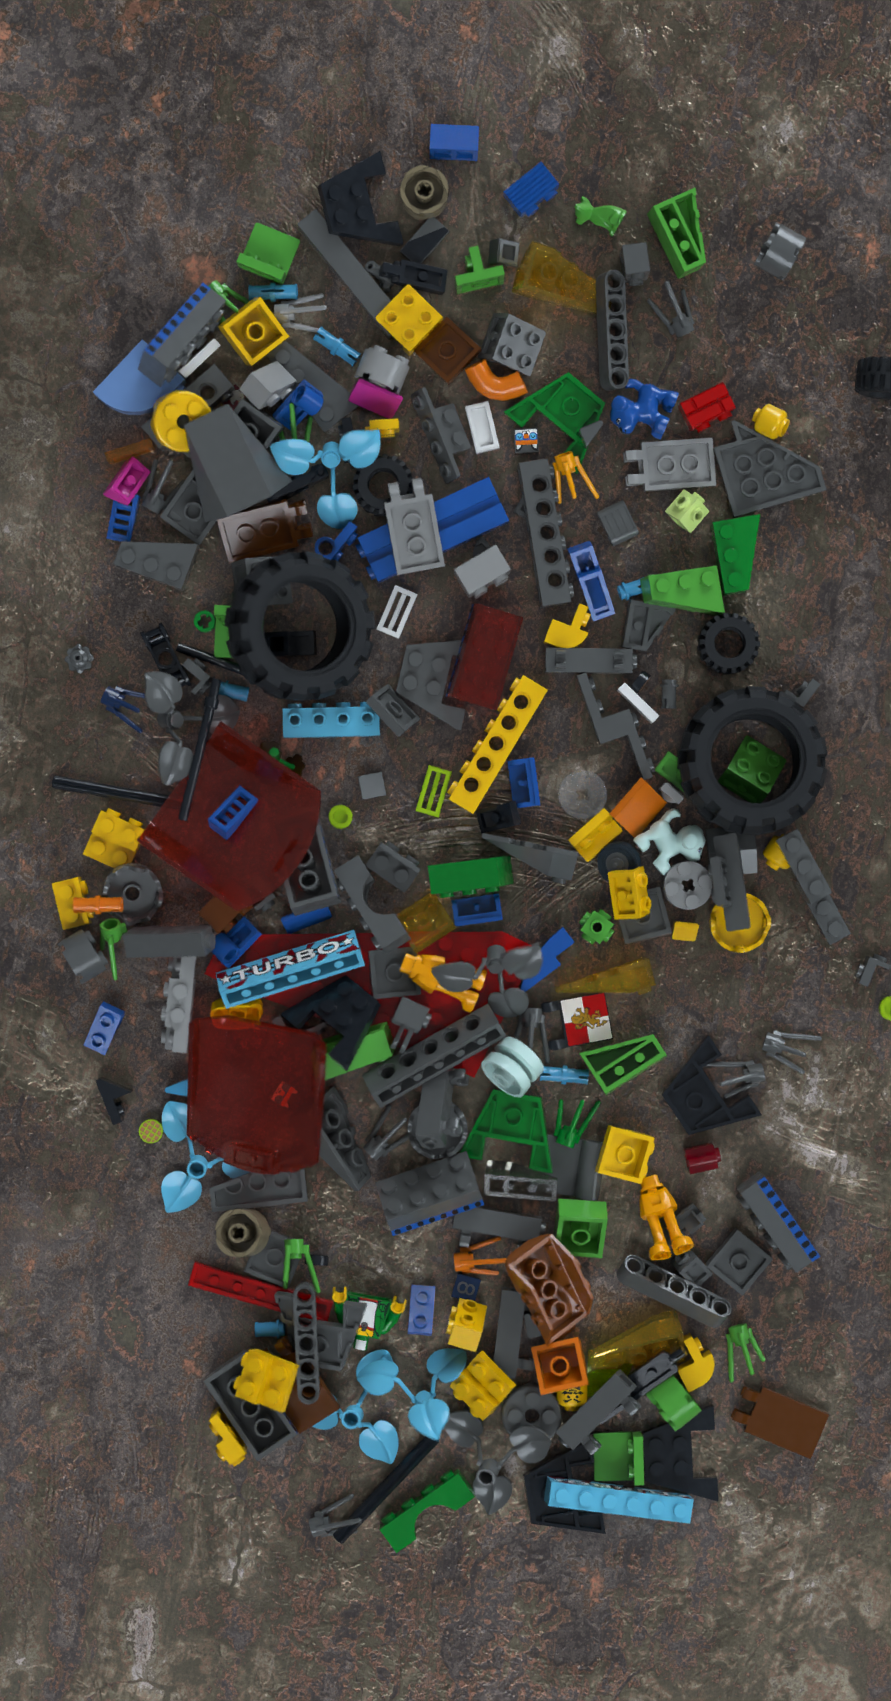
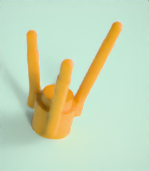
M570 451L554 457L553 467L555 470L558 504L562 503L560 471L562 475H566L572 498L576 499L577 497L571 473L576 471L575 467H577L595 499L599 498L595 487L580 463L578 455L574 456L573 452Z

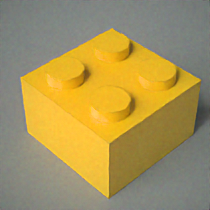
M254 297L241 307L238 313L232 314L217 326L247 366L254 365L289 337L261 297Z

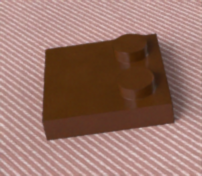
M446 317L414 350V353L449 385L482 349Z

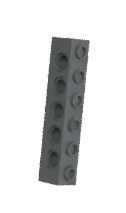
M548 459L519 463L517 471L540 608L569 604L571 598L574 597L572 583H568L567 574H570L568 559L564 560L563 550H566V541L564 535L560 536L559 526H562V517L560 512H556L555 503L558 502V493L556 488H552L551 479H554L553 465H549ZM533 481H542L544 491L538 492L534 490L532 486ZM537 504H545L548 507V514L544 516L538 514L536 510ZM541 528H549L552 531V538L544 539L540 534ZM546 551H552L556 555L554 563H548L545 560L544 553ZM549 575L559 577L560 585L558 587H552L549 584Z
M486 1004L405 1050L404 1054L400 1053L364 1073L362 1077L374 1100L381 1108L507 1036L489 1004Z

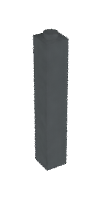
M317 209L313 210L297 223L298 229L387 339L390 340L393 336L376 321V316L391 300L339 236L329 234L326 220Z

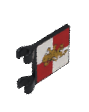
M605 992L541 1004V1009L545 1013L559 1010L564 1038L548 1041L549 1050L554 1051L613 1039Z

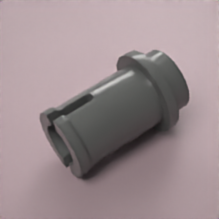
M662 679V684H660V687H662L661 708L676 709V687H679V684H676L677 680Z

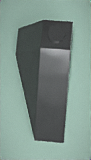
M482 833L481 838L543 874L551 876L552 882L565 884L566 880L572 881L578 852Z
M330 1086L303 1103L289 1117V1120L301 1138L354 1191H359L370 1179L371 1174L363 1151L357 1147L353 1136L356 1134L354 1126L350 1127L346 1116L349 1113L348 1108L336 1088Z

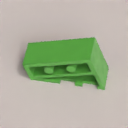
M696 187L653 206L647 213L678 279L698 271L706 263L703 237L699 225L700 216L695 197L697 195Z
M654 1034L579 1053L606 1096L667 1057Z

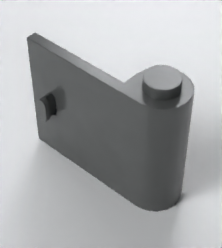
M547 1134L553 1173L529 1169L526 1190L569 1195L579 1198V1200L598 1201L602 1174L595 1172L603 1142L580 1138L579 1143H575L572 1149L556 1143L557 1136Z

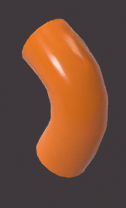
M486 359L464 369L469 381L477 392L489 399L506 401L528 393L519 371L505 377H498L493 374Z

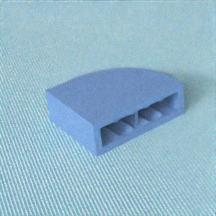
M142 339L93 393L112 410L127 415H144L154 411L153 406L158 398L175 390L186 389L184 386L186 381L177 373L170 383L166 381L159 387L138 370V366L144 349L148 346Z

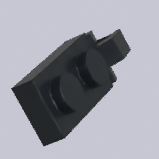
M402 259L401 261H394L393 264L383 262L380 266L379 276L391 279V283L405 287L409 284L416 290L443 295L445 293L448 270Z
M323 463L311 466L310 471L305 475H294L291 477L292 482L267 498L268 503L292 498L313 488V485L328 479L329 474Z

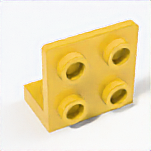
M407 284L376 316V321L402 345L403 351L410 356L421 342L443 321V316L411 285Z

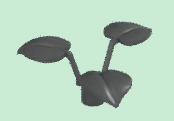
M163 672L144 673L146 704L150 710L159 713L157 716L159 726L166 728V733H169L177 742H166L160 749L158 757L161 781L163 785H170L189 775L193 759L192 751L187 747H182L181 739L173 730L179 729L185 720L202 721L203 716H182L179 711L174 710V703L182 698V687L175 677ZM218 695L220 701L218 709L214 711L210 734H226L238 722L240 715L239 707L225 695Z
M539 943L528 947L512 949L508 952L501 945H492L488 947L486 958H482V963L476 973L473 965L464 962L442 964L431 968L433 976L444 989L451 992H463L472 987V980L478 979L486 965L491 973L498 974L500 992H493L489 995L488 1004L495 1014L511 1018L521 1015L528 1008L529 998L521 989L509 988L505 990L502 971L506 970L509 975L514 973L519 979H530L541 970L542 951Z
M470 1411L450 1412L448 1421L444 1426L447 1434L458 1445L471 1447L474 1441L477 1443V1465L480 1468L472 1487L476 1498L481 1502L488 1515L501 1509L511 1497L512 1484L510 1480L505 1476H497L508 1458L517 1451L518 1457L525 1462H540L546 1457L552 1443L551 1438L544 1431L532 1426H521L511 1433L509 1439L514 1447L507 1452L500 1462L492 1458L483 1460L481 1439L478 1437L483 1432V1424L480 1418L474 1417Z

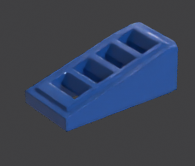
M135 495L132 499V506L123 505L113 500L106 539L118 542H131L141 499L139 495ZM118 510L130 511V516L118 514ZM116 519L129 521L128 526L118 524ZM114 528L127 531V535L113 533Z
M239 785L208 818L209 827L227 840L253 809L258 799ZM240 796L247 804H242L237 798ZM235 805L237 808L240 809V811L237 812L231 806ZM229 813L234 818L231 820L225 814Z

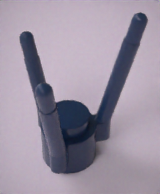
M108 686L101 698V703L107 706L106 710L114 713L138 733H142L143 730L116 708L120 709L123 706L139 713L140 709L125 702V696L122 694L145 699V693L127 690L116 686V688Z

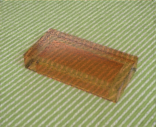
M149 438L104 453L107 462L115 464L132 456L137 457L153 452L155 447L153 441Z

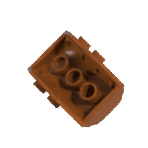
M552 1233L529 1239L508 1255L505 1262L506 1270L516 1291L521 1294L522 1301L528 1306L532 1314L531 1319L539 1328L547 1346L552 1342L561 1340L575 1329L578 1322L590 1314L594 1299L590 1291V1283L584 1278L580 1270V1262Z

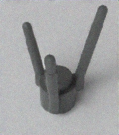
M666 281L665 286L677 314V317L672 319L673 324H671L652 299L649 298L647 302L668 327L670 334L676 333L677 338H680L695 330L693 327L695 322L691 315L685 289L681 290L685 313L682 314L670 283Z
M157 458L153 460L147 486L142 496V499H144L142 506L159 514L161 509H166L185 481L182 480L168 497L163 500L165 495L161 494L160 490L173 464L172 459L168 461L155 490H151L158 464Z
M527 1008L518 1017V1024L513 1038L518 1040L524 1022V1027H529L528 1047L532 1050L534 1028H538L540 1024L545 1061L549 1064L550 1056L545 1028V1015H542V1009Z
M774 1030L773 1033L767 1032L762 1046V1050L767 1052L766 1055L777 1059L800 1074H804L805 1071L777 1053L781 1054L783 1050L801 1057H806V1053L785 1046V1040L781 1038L821 1041L822 1037L784 1033Z
M753 1060L746 1062H711L706 1065V1067H746V1069H742L743 1076L719 1083L721 1087L742 1081L747 1083L725 1094L724 1099L737 1095L749 1088L759 1086L760 1082H765L762 1064H754Z
M390 1104L387 1105L372 1132L365 1139L368 1143L363 1148L375 1160H378L381 1156L385 1157L390 1151L409 1139L407 1134L390 1146L387 1143L407 1121L406 1117L398 1122L383 1138L380 1135L375 1138L392 1108Z
M350 1494L325 1509L314 1512L315 1517L309 1519L312 1536H321V1538L333 1536L336 1531L332 1530L333 1528L361 1523V1518L331 1523L329 1516L324 1517L325 1514L353 1499L354 1495Z

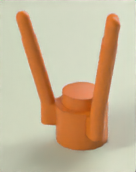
M501 1237L490 1238L469 1247H460V1252L454 1253L455 1272L462 1271V1274L473 1273L498 1276L499 1271L477 1269L475 1265L505 1263L506 1258L474 1260V1254H469V1252L500 1241Z

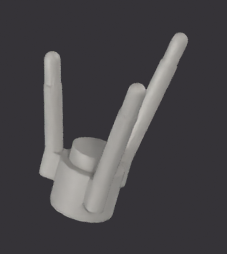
M320 293L291 301H281V304H274V316L279 323H282L283 328H294L318 333V328L292 323L291 320H295V313L326 310L327 306L295 308L293 305L323 298L324 294Z

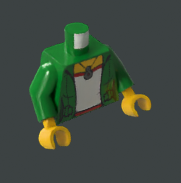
M333 1287L332 1291L334 1311L339 1323L343 1324V1304L345 1301L367 1303L366 1311L353 1344V1348L358 1350H367L369 1338L379 1339L380 1335L387 1334L394 1327L401 1313L405 1310L407 1300L405 1299L404 1303L400 1304L396 1302L397 1296H394L392 1300L391 1298L347 1291V1287H344V1291L341 1293L336 1292V1287Z

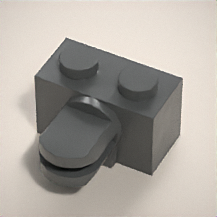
M404 996L402 997L391 1021L400 1026L390 1047L391 1049L395 1050L405 1028L408 1030V1033L399 1051L404 1054L413 1032L418 1034L421 1027H427L432 1016L428 1013V1007Z

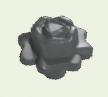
M77 644L74 648L67 650L69 656H66L64 660L68 663L70 671L76 670L77 673L81 674L85 669L92 667L90 662L94 660V656L90 654L89 647L85 646L82 648L81 644Z

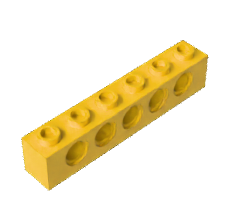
M524 675L521 679L516 677L509 690L513 693L508 700L503 698L497 708V711L500 712L496 721L491 718L484 730L488 733L484 741L478 740L472 750L475 753L474 758L471 762L466 760L460 770V773L463 774L459 783L454 780L447 792L451 795L448 800L472 814L476 811L548 689ZM517 696H524L528 701L527 707L524 709L516 708L514 699ZM506 716H510L515 720V727L511 730L504 729L501 724L502 719ZM499 737L503 741V747L497 751L492 750L489 746L491 738ZM482 757L489 759L491 763L490 768L487 771L479 770L477 768L478 759ZM468 778L477 780L478 788L476 791L469 792L465 789L464 782Z

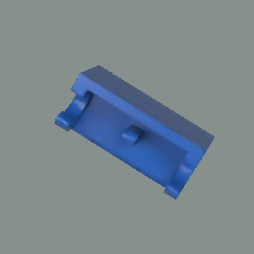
M431 124L430 159L477 161L479 126Z
M534 757L507 761L512 801H516L517 808L540 806Z
M499 893L451 900L455 927L503 920Z

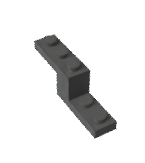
M587 673L577 675L576 679L599 745L627 736L641 778L644 780L652 778V772H655L651 758L646 759L644 750L647 749V745L643 735L639 736L636 730L639 722L635 712L631 713L630 709L602 718L601 713H604V709L600 699L596 700L593 691L596 690L593 677H588Z
M795 829L776 839L775 841L797 879L795 884L828 945L850 935L851 933L830 896L832 891L799 830Z

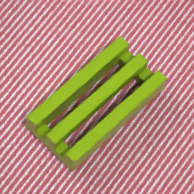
M431 765L428 766L416 807L417 812L439 818L452 771ZM434 771L437 773L427 807L424 809L421 807L431 773ZM445 774L436 811H431L440 776Z

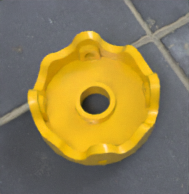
M175 390L155 401L150 424L157 441L161 445L177 452H189L185 428L178 427V417L186 415L190 422L211 412L204 399L197 394L184 390Z
M748 893L746 895L751 923L750 928L729 932L726 930L723 908L715 904L710 913L709 926L713 938L723 948L732 952L745 953L759 947L764 942L771 927V917L765 904L759 898Z

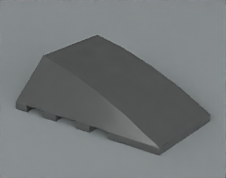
M229 404L184 424L205 522L229 517L271 497L292 482V479L279 468L275 459L252 434Z

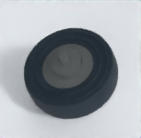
M616 841L606 845L601 850L597 866L601 876L609 882L608 872L612 870H633L641 866V858L638 851L631 844Z

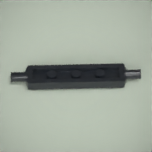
M680 1347L677 1351L670 1354L663 1349L630 1372L627 1376L637 1387L629 1395L638 1400L678 1372L677 1362L687 1356L686 1350ZM620 1403L600 1424L605 1423L625 1409L624 1406Z

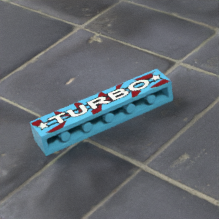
M351 930L216 972L220 995L227 1009L365 966L355 930Z
M547 1476L544 1501L548 1506L689 1524L691 1522L694 1501L687 1493Z

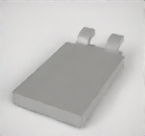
M713 438L641 442L640 450H626L623 453L624 463L638 461L639 474H628L625 476L626 487L643 485L644 492L716 486Z
M421 478L411 479L414 493L400 496L397 482L387 484L391 501L384 502L397 575L445 566L432 494L425 495Z

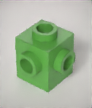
M601 909L598 913L595 910H592L591 913L586 912L579 921V924L582 925L579 930L584 932L581 937L592 945L595 941L599 944L602 941L607 942L614 933V930L611 929L614 924L610 922L612 917ZM598 922L601 924L602 929L599 932L593 930L594 923Z

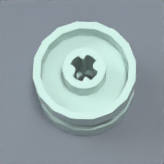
M507 1036L501 1039L494 1047L495 1052L487 1055L482 1061L481 1067L489 1080L499 1089L513 1097L520 1098L531 1087L530 1082H534L544 1071L541 1060L529 1047L519 1040Z

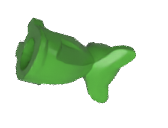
M584 196L581 197V202L574 206L577 217L575 222L582 225L590 220L596 226L606 228L612 237L627 213L626 210L612 205L593 207Z

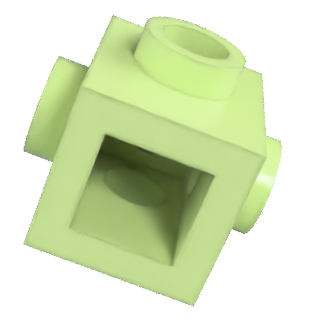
M683 489L665 512L677 525L692 533L709 513V510L704 506L705 500L696 492L690 494Z

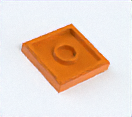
M640 778L610 812V815L635 838L642 833L667 802L644 779Z

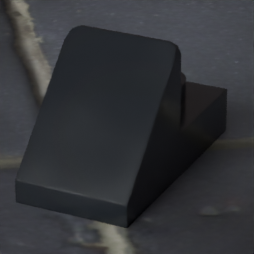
M516 801L476 810L481 834L521 824Z
M104 1077L98 1078L95 1081L112 1124L121 1123L124 1121L123 1116L126 1115V1111L122 1102H117L116 1098L131 1093L133 1090Z

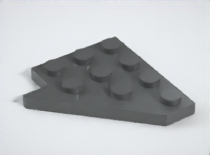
M735 420L730 423L736 441L713 448L733 518L827 490L818 465Z

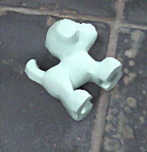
M675 808L666 811L660 820L650 826V830L637 835L633 839L642 852L649 849L650 840L655 842L659 855L653 862V865L663 876L671 869L669 864L670 858L678 854H682L689 861L698 862L702 858V849L706 842L703 830L697 825L685 826L677 834L672 831L669 824L673 818L681 817V813Z

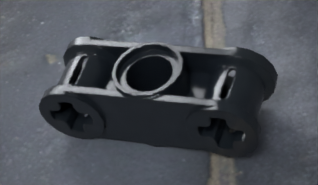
M159 623L158 627L150 631L140 632L159 672L170 674L176 679L181 678L179 680L181 687L191 686L190 678L185 668L181 665L163 623ZM164 652H169L173 658L171 664L167 666L162 665L160 662V656Z

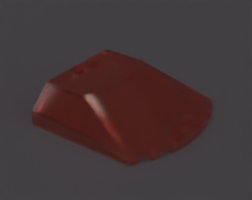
M220 721L206 743L187 822L178 820L188 776L180 780L136 842L235 911H238L270 895L298 867L312 842L317 828L321 806V791ZM240 785L255 796L258 802L235 832L226 840L209 827L208 818ZM240 796L237 798L242 804H247ZM235 805L231 806L237 812L240 811V809L237 808ZM229 813L225 814L231 820L234 818Z
M232 1015L195 1018L189 1023L187 1136L192 1141L197 1140L205 1147L204 1151L210 1155L214 1153L223 1158L224 1163L249 1172L276 1175L280 1172L294 1173L316 1165L319 1162L327 1045L314 1032Z

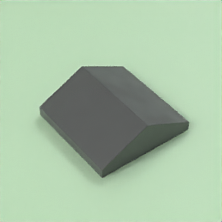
M724 828L705 829L708 865H710V858L716 857L713 838L731 833L723 831ZM755 834L738 835L743 874L758 873Z

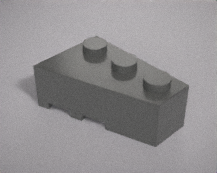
M121 541L113 565L184 592L200 546L198 544Z

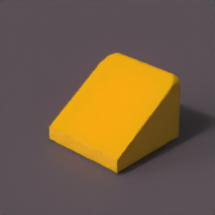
M674 921L672 939L695 941L699 929L698 923Z

